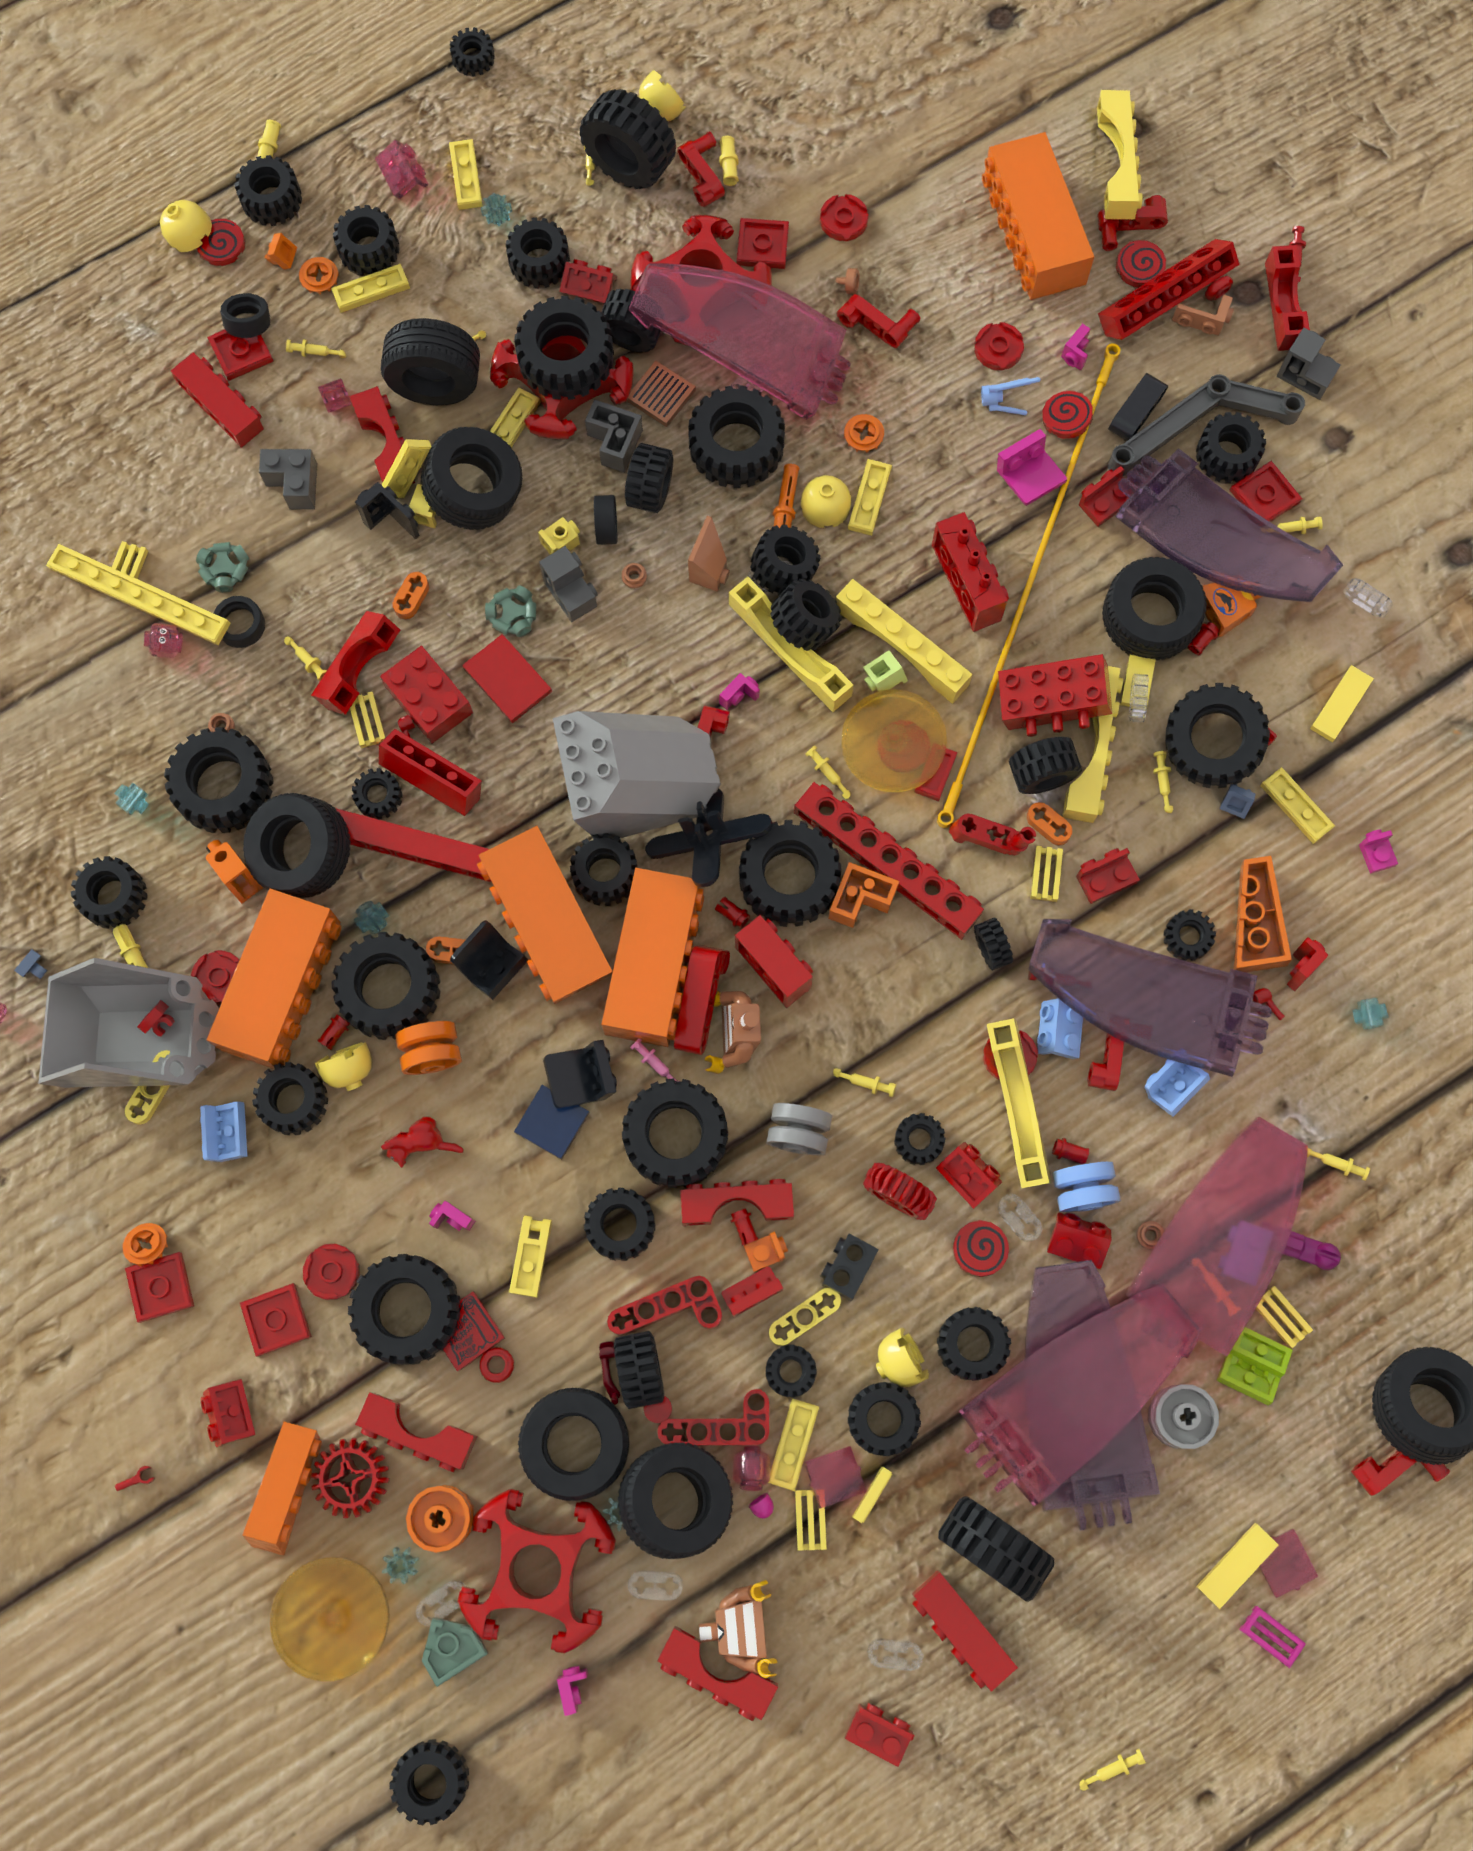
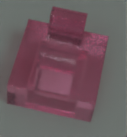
M342 379L318 387L328 413L352 404Z

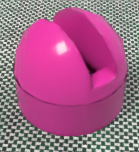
M768 1493L758 1496L748 1506L755 1516L762 1519L769 1517L774 1509L773 1501Z

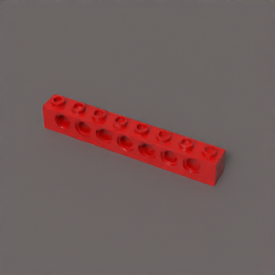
M813 782L794 805L795 815L807 822L811 827L814 828L816 826L821 829L824 837L829 836L836 846L867 869L898 880L897 892L961 940L982 915L984 909L981 907L982 904L978 899L971 895L967 897L959 891L960 887L954 881L943 879L938 875L939 872L934 866L929 863L923 864L917 859L915 852L907 847L903 849L896 843V839L891 834L885 831L882 833L875 828V823L866 816L861 817L855 813L853 806L847 801H839L835 798L833 792L823 784L819 786ZM823 807H829L833 810V813L826 816L821 814L819 810ZM846 822L851 823L854 829L852 831H844L840 825ZM865 838H870L875 842V845L865 847L861 841ZM892 854L896 861L894 863H887L883 860L882 856ZM913 870L918 877L908 879L903 872ZM934 886L938 889L939 893L929 895L925 891V887ZM948 902H956L960 910L950 911L946 904Z

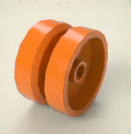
M426 1022L404 1028L395 1035L398 1049L406 1052L400 1058L403 1074L421 1075L452 1068L462 1062L460 1048L452 1044L458 1038L454 1022Z
M441 1485L427 1488L417 1494L409 1505L406 1516L407 1531L413 1542L423 1550L435 1553L451 1550L463 1543L472 1532V1521L475 1515L474 1506L468 1495L457 1487ZM440 1512H444L442 1517L446 1520L442 1524L437 1520Z

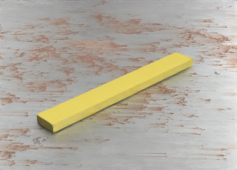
M58 544L46 564L49 569L216 645L220 644L231 624L225 618Z

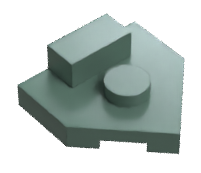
M433 1617L422 1663L434 1684L438 1687L487 1655L488 1651L470 1625Z

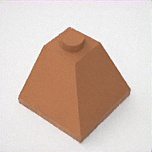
M706 516L688 559L689 582L718 592L720 585L726 584L730 570L727 569V558L713 519L710 516Z

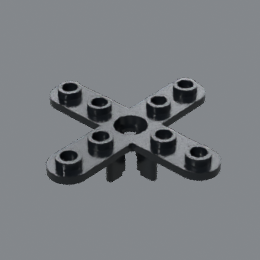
M719 788L716 793H713L706 804V809L701 801L697 802L696 810L699 817L696 818V824L692 818H680L678 822L683 831L657 836L651 839L645 847V851L651 859H661L694 851L692 880L698 887H708L717 881L720 872L721 845L762 837L773 826V822L767 814H757L724 822V794ZM713 830V832L707 836L706 832Z

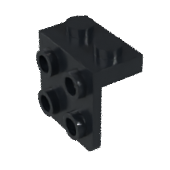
M377 482L370 489H366L359 494L355 503L363 523L370 530L390 514L415 539L420 536L417 529L419 525L413 518L415 513L406 503L402 505L396 500L398 497L390 487L384 488Z
M485 920L457 948L450 961L472 985L494 1000L527 963L528 959L510 945L491 923Z
M604 1040L593 1041L583 1049L548 1054L544 1057L543 1063L553 1104L556 1108L603 1101L616 1093L617 1081L615 1075L611 1072L609 1064L610 1052L605 1047Z

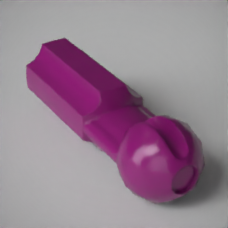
M1263 1221L1260 1223V1228L1273 1232L1268 1250L1316 1265L1322 1270H1332L1339 1265L1341 1254L1333 1244L1323 1243Z

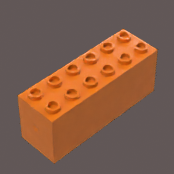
M1046 132L989 147L988 156L985 158V172L982 174L983 186L988 188L990 192V204L993 209L996 208L998 225L1000 229H1004L1006 246L1008 250H1012L1014 267L1017 271H1020L1022 288L1025 292H1028L1030 300L1086 285L1093 264L1094 254Z
M538 826L478 855L481 862L477 863V866L484 880L491 879L494 886L489 889L497 905L503 903L506 909L501 912L510 929L516 928L518 935L514 936L521 952L527 951L531 958L527 961V964L534 977L540 975L543 984L539 985L546 1001L552 999L554 1004L612 975L613 971Z
M635 867L601 1024L606 1036L632 1041L641 1039L643 1043L669 1047L670 1040L674 1041L677 1028L675 1014L680 1012L682 1001L680 990L685 985L688 969L686 962H689L693 949L691 937L697 936L699 927V915L696 913L697 911L702 912L704 903V889L696 886L692 878Z
M269 888L207 1037L209 1043L220 1051L275 1069L274 1065L279 1063L285 1066V1062H288L291 1056V1050H289L293 1040H297L301 1032V1025H299L301 1019L310 1010L312 992L317 990L322 978L320 973L323 965H327L331 958L332 951L330 948L333 940L336 941L341 933V922L330 908Z

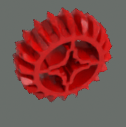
M874 1163L872 1168H869L863 1185L872 1195L894 1209L915 1219L926 1220L928 1215L932 1213L937 1198L928 1187L906 1173L899 1171L897 1168L885 1165L884 1163Z
M352 1438L349 1446L346 1439H341L339 1442L340 1449L334 1443L330 1444L329 1450L331 1455L326 1451H322L320 1456L325 1462L315 1461L314 1466L321 1470L320 1473L311 1474V1478H319V1484H314L311 1488L312 1490L321 1489L322 1493L318 1494L315 1499L316 1501H321L326 1498V1502L322 1507L324 1510H328L334 1505L332 1510L333 1516H338L341 1509H343V1518H349L351 1510L355 1517H360L362 1513L361 1507L366 1513L372 1511L370 1501L375 1505L381 1503L376 1493L382 1495L387 1493V1490L380 1487V1484L390 1482V1478L381 1477V1472H387L389 1466H379V1463L384 1461L385 1456L374 1457L378 1451L377 1446H373L367 1451L369 1445L367 1440H363L358 1448L357 1438ZM350 1453L363 1457L368 1462L370 1468L358 1469L354 1460H351ZM342 1457L339 1474L329 1479V1473L333 1464L338 1458ZM349 1470H351L350 1474H363V1476L356 1477L352 1481V1486H349L350 1482H338V1480L344 1479L349 1475ZM372 1477L369 1491L362 1499H359L361 1483L365 1479ZM336 1486L344 1488L346 1495L350 1497L351 1503L337 1498L331 1488Z

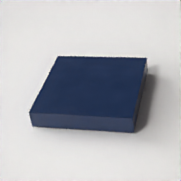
M541 1085L514 1133L562 1160L590 1112L579 1105L556 1108L553 1104L550 1089Z

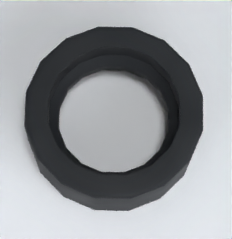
M251 293L237 294L226 299L221 305L220 313L223 326L227 333L234 337L252 338L261 335L270 326L268 304L259 295ZM244 313H254V314H256V315H254V316H252V317H248V318H237V317H236L237 315L244 314Z
M614 495L594 496V525L597 545L617 544V510Z
M231 596L224 599L216 606L214 614L225 619L236 610L245 609L252 613L254 622L246 632L230 634L226 631L222 638L223 642L235 648H246L255 644L262 637L265 630V619L258 605L250 598L244 596Z

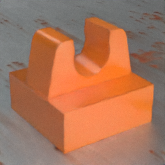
M282 233L274 234L272 241L269 243V250L265 255V259L271 264L279 265L284 270L291 269L298 247Z

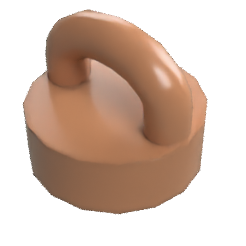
M848 268L846 277H837L835 280L837 284L845 285L847 294H856L858 292L860 274L857 268Z

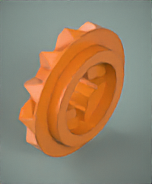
M311 258L300 268L299 280L302 287L306 288L310 293L317 292L321 295L322 291L328 290L330 292L331 287L337 285L338 269L334 262L328 258ZM318 269H320L323 275L320 282L316 280L317 273H319Z
M856 415L847 422L844 429V438L848 443V447L852 446L856 452L861 450L868 453L874 448L877 449L880 443L883 442L884 427L872 415ZM868 427L869 436L860 440V433Z
M144 1223L138 1225L125 1237L123 1254L131 1264L134 1263L140 1267L147 1263L153 1265V1261L156 1258L163 1257L162 1252L164 1248L168 1247L166 1242L168 1236L157 1224ZM139 1241L150 1243L152 1248L143 1249Z

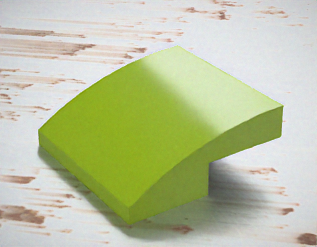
M1240 1325L1232 1339L1216 1381L1269 1406L1273 1403L1280 1379L1285 1375L1293 1350Z

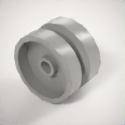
M776 1103L773 1105L771 1120L780 1126L769 1128L766 1144L798 1154L825 1155L828 1139L819 1133L830 1131L832 1121L830 1113L797 1104Z
M1172 1385L1162 1389L1153 1397L1148 1409V1422L1153 1434L1161 1443L1172 1448L1196 1449L1206 1445L1214 1437L1219 1425V1411L1214 1399L1205 1390L1195 1385ZM1185 1413L1186 1419L1181 1421L1180 1415Z

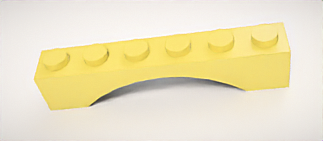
M1101 90L1097 106L1098 127L1114 143L1120 159L1118 171L1107 183L1104 197L1105 219H1135L1137 209L1142 207V193H1138L1141 184V175L1137 174L1139 156H1135L1138 146V139L1134 137L1136 119H1132L1135 103L1130 99V90Z
M746 577L729 592V606L814 694L834 712L852 697L854 685L836 666L821 658L813 650L806 651L802 647L799 649L794 647V644H789L773 625L774 620L770 614L772 612L770 600L749 577Z
M854 579L836 596V604L840 607V614L852 624L866 629L894 647L917 668L933 689L952 704L968 688L972 673Z
M1108 666L1113 714L1092 717L1095 744L1091 762L1081 776L1070 784L1065 796L1063 818L1094 823L1096 817L1102 815L1104 800L1100 799L1101 791L1106 790L1108 775H1104L1105 766L1110 765L1112 751L1108 750L1109 741L1113 742L1116 726H1112L1113 717H1117L1120 704L1116 702V694L1121 693L1123 678L1119 677L1120 668Z
M1013 1018L989 1023L987 1028L1006 1104L1021 1188L1052 1183L1017 1021Z

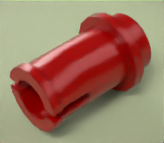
M1211 622L1202 624L1199 633L1188 645V649L1195 655L1200 656L1210 642L1218 638L1219 628Z
M723 897L720 902L728 907V909L723 908L719 904L716 905L715 911L733 923V927L738 926L741 929L750 919V915L747 914L748 910L740 909L728 900L727 897Z
M338 1014L334 1018H330L332 1022L317 1040L330 1050L333 1049L344 1031L349 1030L347 1027L350 1023Z
M1062 1138V1140L1056 1139L1052 1154L1056 1155L1057 1159L1062 1157L1082 1165L1088 1159L1089 1148L1069 1143L1066 1138Z
M746 1208L732 1213V1220H730L731 1223L734 1222L742 1246L759 1239L749 1217L751 1212L748 1213Z

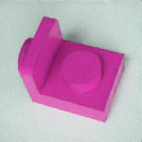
M1083 323L1065 344L1061 358L1069 366L1076 367L1079 370H1082L1085 366L1088 355L1083 351L1090 342L1087 339L1090 328Z
M739 673L719 695V704L728 710L732 704L736 706L740 703L745 695L743 692L756 701L760 693L758 683L750 676L745 677Z
M1381 829L1365 835L1366 838L1359 844L1370 874L1395 867L1398 864L1389 841L1393 836L1391 830L1382 832Z
M444 1201L442 1205L438 1203L429 1215L432 1218L429 1224L438 1229L446 1216L449 1217L446 1222L459 1231L462 1227L470 1231L476 1222L447 1201Z
M580 1666L562 1670L563 1675L557 1678L565 1716L577 1713V1705L582 1704L579 1687L572 1684L573 1681L588 1677L587 1669L580 1670Z

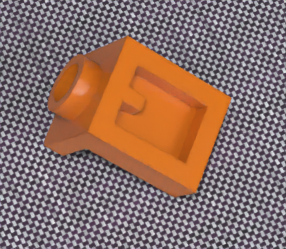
M775 1232L743 1245L753 1272L784 1261V1253L788 1252L783 1237H777Z

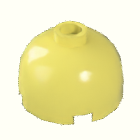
M652 70L641 83L639 98L649 101L648 104L653 108L656 107L660 111L659 114L662 118L665 117L667 121L674 120L686 109L683 106L684 102L668 82L666 84L664 82L661 83L659 80L662 76Z
M178 200L171 203L165 208L160 218V228L163 237L172 248H176L179 252H188L198 248L203 244L201 239L206 234L208 237L211 233L212 223L210 217L198 204L192 201Z
M823 475L807 483L802 492L801 508L803 516L810 524L818 528L831 525L835 527L845 521L850 513L851 495L848 487L842 480L834 476Z
M360 1042L338 1050L330 1058L327 1055L314 1063L325 1083L334 1088L346 1087L347 1091L362 1086L361 1080L369 1074L372 1068V1058L366 1042Z
M902 1327L889 1334L880 1343L878 1348L879 1362L876 1363V1368L883 1379L888 1378L891 1383L897 1384L899 1387H911L927 1380L929 1373L928 1369L922 1371L920 1363L924 1362V1358L909 1333L903 1335L905 1329Z

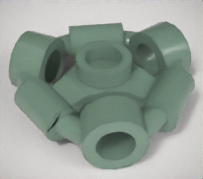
M230 542L214 543L213 547L200 549L196 557V563L199 564L200 569L198 573L205 583L214 586L218 592L226 593L232 591L233 586L237 582L242 581L248 570L246 565L250 558L241 545H231ZM232 551L240 561L239 564H233L230 561L229 554ZM214 554H216L217 557L215 562L211 567H208L212 563ZM221 575H222V576L231 575L232 579H231L230 577H218V578H216V577H217V576H221Z
M519 585L515 589L509 590L506 588L494 594V598L485 604V618L493 624L492 628L505 635L510 633L515 634L517 637H523L532 630V621L536 620V603L532 600V593L525 587ZM512 596L525 603V605L522 606L513 602ZM496 604L503 607L502 617L497 619ZM522 617L525 618V619L519 620L518 622H516V623L511 627V623H512V622H515V621H517L519 618H522Z

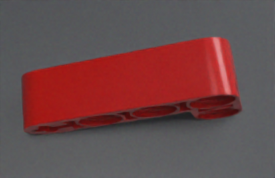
M704 945L693 947L690 954L674 1039V1048L676 1050L703 1055L707 1046L719 977L727 972L730 962V951Z
M694 1276L615 1309L609 1314L607 1324L613 1333L623 1336L693 1307L699 1324L705 1329H715L722 1321V1312L708 1279L703 1276ZM696 1282H703L707 1286V1292L702 1297H695L691 1293V1287ZM670 1293H677L681 1297V1302L676 1308H669L665 1304V1298ZM647 1303L653 1305L655 1309L654 1315L650 1319L641 1318L639 1315L640 1307ZM713 1308L718 1313L717 1320L714 1323L708 1324L702 1320V1312L705 1309ZM633 1309L634 1316L639 1321L638 1324L634 1325V1321L629 1320L624 1323L625 1328L623 1330L618 1326L614 1327L613 1323L617 1321L616 1316L630 1317L632 1315L628 1311Z
M759 1389L749 1391L744 1397L743 1418L664 1420L658 1427V1438L664 1444H762L769 1437L768 1396ZM753 1394H759L764 1399V1407L759 1411H753L748 1406V1399ZM671 1423L674 1429H683L682 1423H688L686 1430L688 1441H682L683 1435H675L673 1441H669L668 1436L663 1435V1429H668V1424ZM699 1423L705 1425L708 1431L706 1438L701 1441L695 1440L691 1435L692 1427ZM726 1423H730L736 1428V1436L729 1441L722 1439L719 1432L721 1426ZM754 1423L761 1424L765 1430L763 1438L757 1441L752 1440L748 1435V1428Z

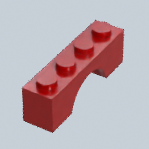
M1297 245L1272 246L1265 262L1277 350L1285 351L1290 350L1303 327L1309 331L1310 328L1307 311L1301 310L1298 301L1300 261Z
M377 386L349 397L362 430H373L386 438L384 450L374 460L383 482L405 441L403 436L398 438L396 431L400 430L395 415L389 416L387 410L392 409L386 394L381 396Z
M366 611L311 696L328 710L346 715L360 694L356 688L360 671L371 658L379 653L388 651L401 630L384 614Z
M786 1179L769 1180L767 1185H758V1181L741 1182L742 1186L734 1187L730 1186V1182L714 1183V1188H703V1184L687 1185L685 1190H680L683 1226L711 1225L718 1209L732 1201L751 1203L760 1210L766 1221L793 1220L792 1183H786Z
M369 1392L355 1424L362 1428L360 1433L376 1439L378 1435L388 1439L387 1445L399 1450H403L404 1446L414 1450L413 1456L425 1461H429V1458L432 1457L440 1461L439 1467L451 1472H455L456 1468L464 1469L478 1437L452 1425H447L440 1433L429 1438L415 1436L406 1429L401 1420L400 1403L373 1392Z
M677 1626L673 1628L657 1660L662 1664L660 1669L674 1677H676L677 1673L688 1678L686 1684L700 1692L703 1688L714 1693L712 1698L724 1706H728L729 1702L740 1708L738 1711L740 1715L751 1721H754L755 1717L762 1721L778 1688V1683L753 1672H748L744 1676L733 1680H725L714 1676L706 1669L702 1662L700 1639Z

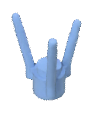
M1039 377L1024 378L998 385L981 386L982 406H989V412L1001 411L1027 415L1026 410L998 405V402H1003V390L1037 383L1041 379Z

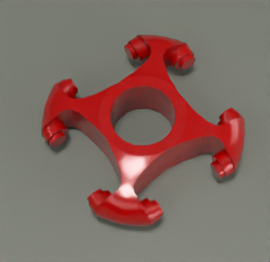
M693 215L684 222L682 228L686 235H691L695 238L682 249L657 262H653V258L648 251H642L637 254L632 265L630 283L632 291L640 292L646 296L649 294V288L655 287L680 308L687 321L684 323L675 322L668 329L670 336L676 343L704 347L712 346L721 337L719 330L715 326L708 325L705 327V324L720 310L747 296H750L751 300L749 302L755 311L767 306L772 289L771 268L766 263H757L753 272H750L735 263L722 250L715 239H729L734 233L732 226L726 219L710 215ZM695 271H707L719 278L714 285L699 289L691 287L683 281L687 275Z
M560 336L548 342L543 348L542 353L551 359L565 361L579 356L586 347L581 339L577 337ZM510 339L497 343L491 360L490 380L496 387L503 388L508 384L509 378H516L540 398L546 413L541 417L538 414H531L526 417L524 422L530 433L548 439L565 440L575 434L577 428L573 421H568L564 418L581 404L604 393H611L609 397L615 406L621 405L627 401L633 384V363L629 358L622 356L616 361L615 368L609 370L608 378L605 381L601 380V386L597 390L590 389L589 395L584 397L580 394L572 400H568L567 397H561V400L553 399L551 394L544 396L539 393L538 388L535 390L528 385L527 380L521 374L517 355L513 352L515 347Z
M509 1489L484 1504L475 1513L472 1521V1531L486 1533L487 1529H492L493 1521L499 1525L501 1530V1562L491 1594L486 1602H478L479 1594L475 1593V1588L462 1587L461 1591H459L457 1602L467 1623L482 1640L492 1641L498 1638L500 1625H496L495 1619H489L490 1613L495 1609L528 1608L559 1619L565 1624L567 1631H558L557 1635H553L551 1650L565 1654L585 1643L602 1626L603 1620L602 1610L588 1608V1612H583L582 1619L575 1615L572 1593L573 1575L579 1555L585 1542L590 1538H596L594 1547L598 1548V1552L612 1554L615 1549V1536L600 1511L592 1503L585 1501L576 1502L574 1517H578V1522L585 1523V1527L578 1533H543L516 1523L509 1514V1510L516 1511L517 1507L522 1506L524 1493L520 1492V1490ZM540 1544L550 1548L557 1555L561 1564V1578L558 1586L547 1595L534 1596L526 1593L518 1585L514 1576V1563L517 1555L528 1545Z

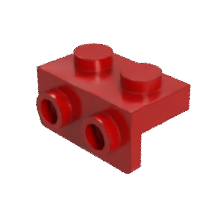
M1058 1212L1047 1252L1101 1270L1112 1241L1111 1229L1101 1222L1093 1221L1091 1223L1082 1220L1073 1213L1063 1214Z

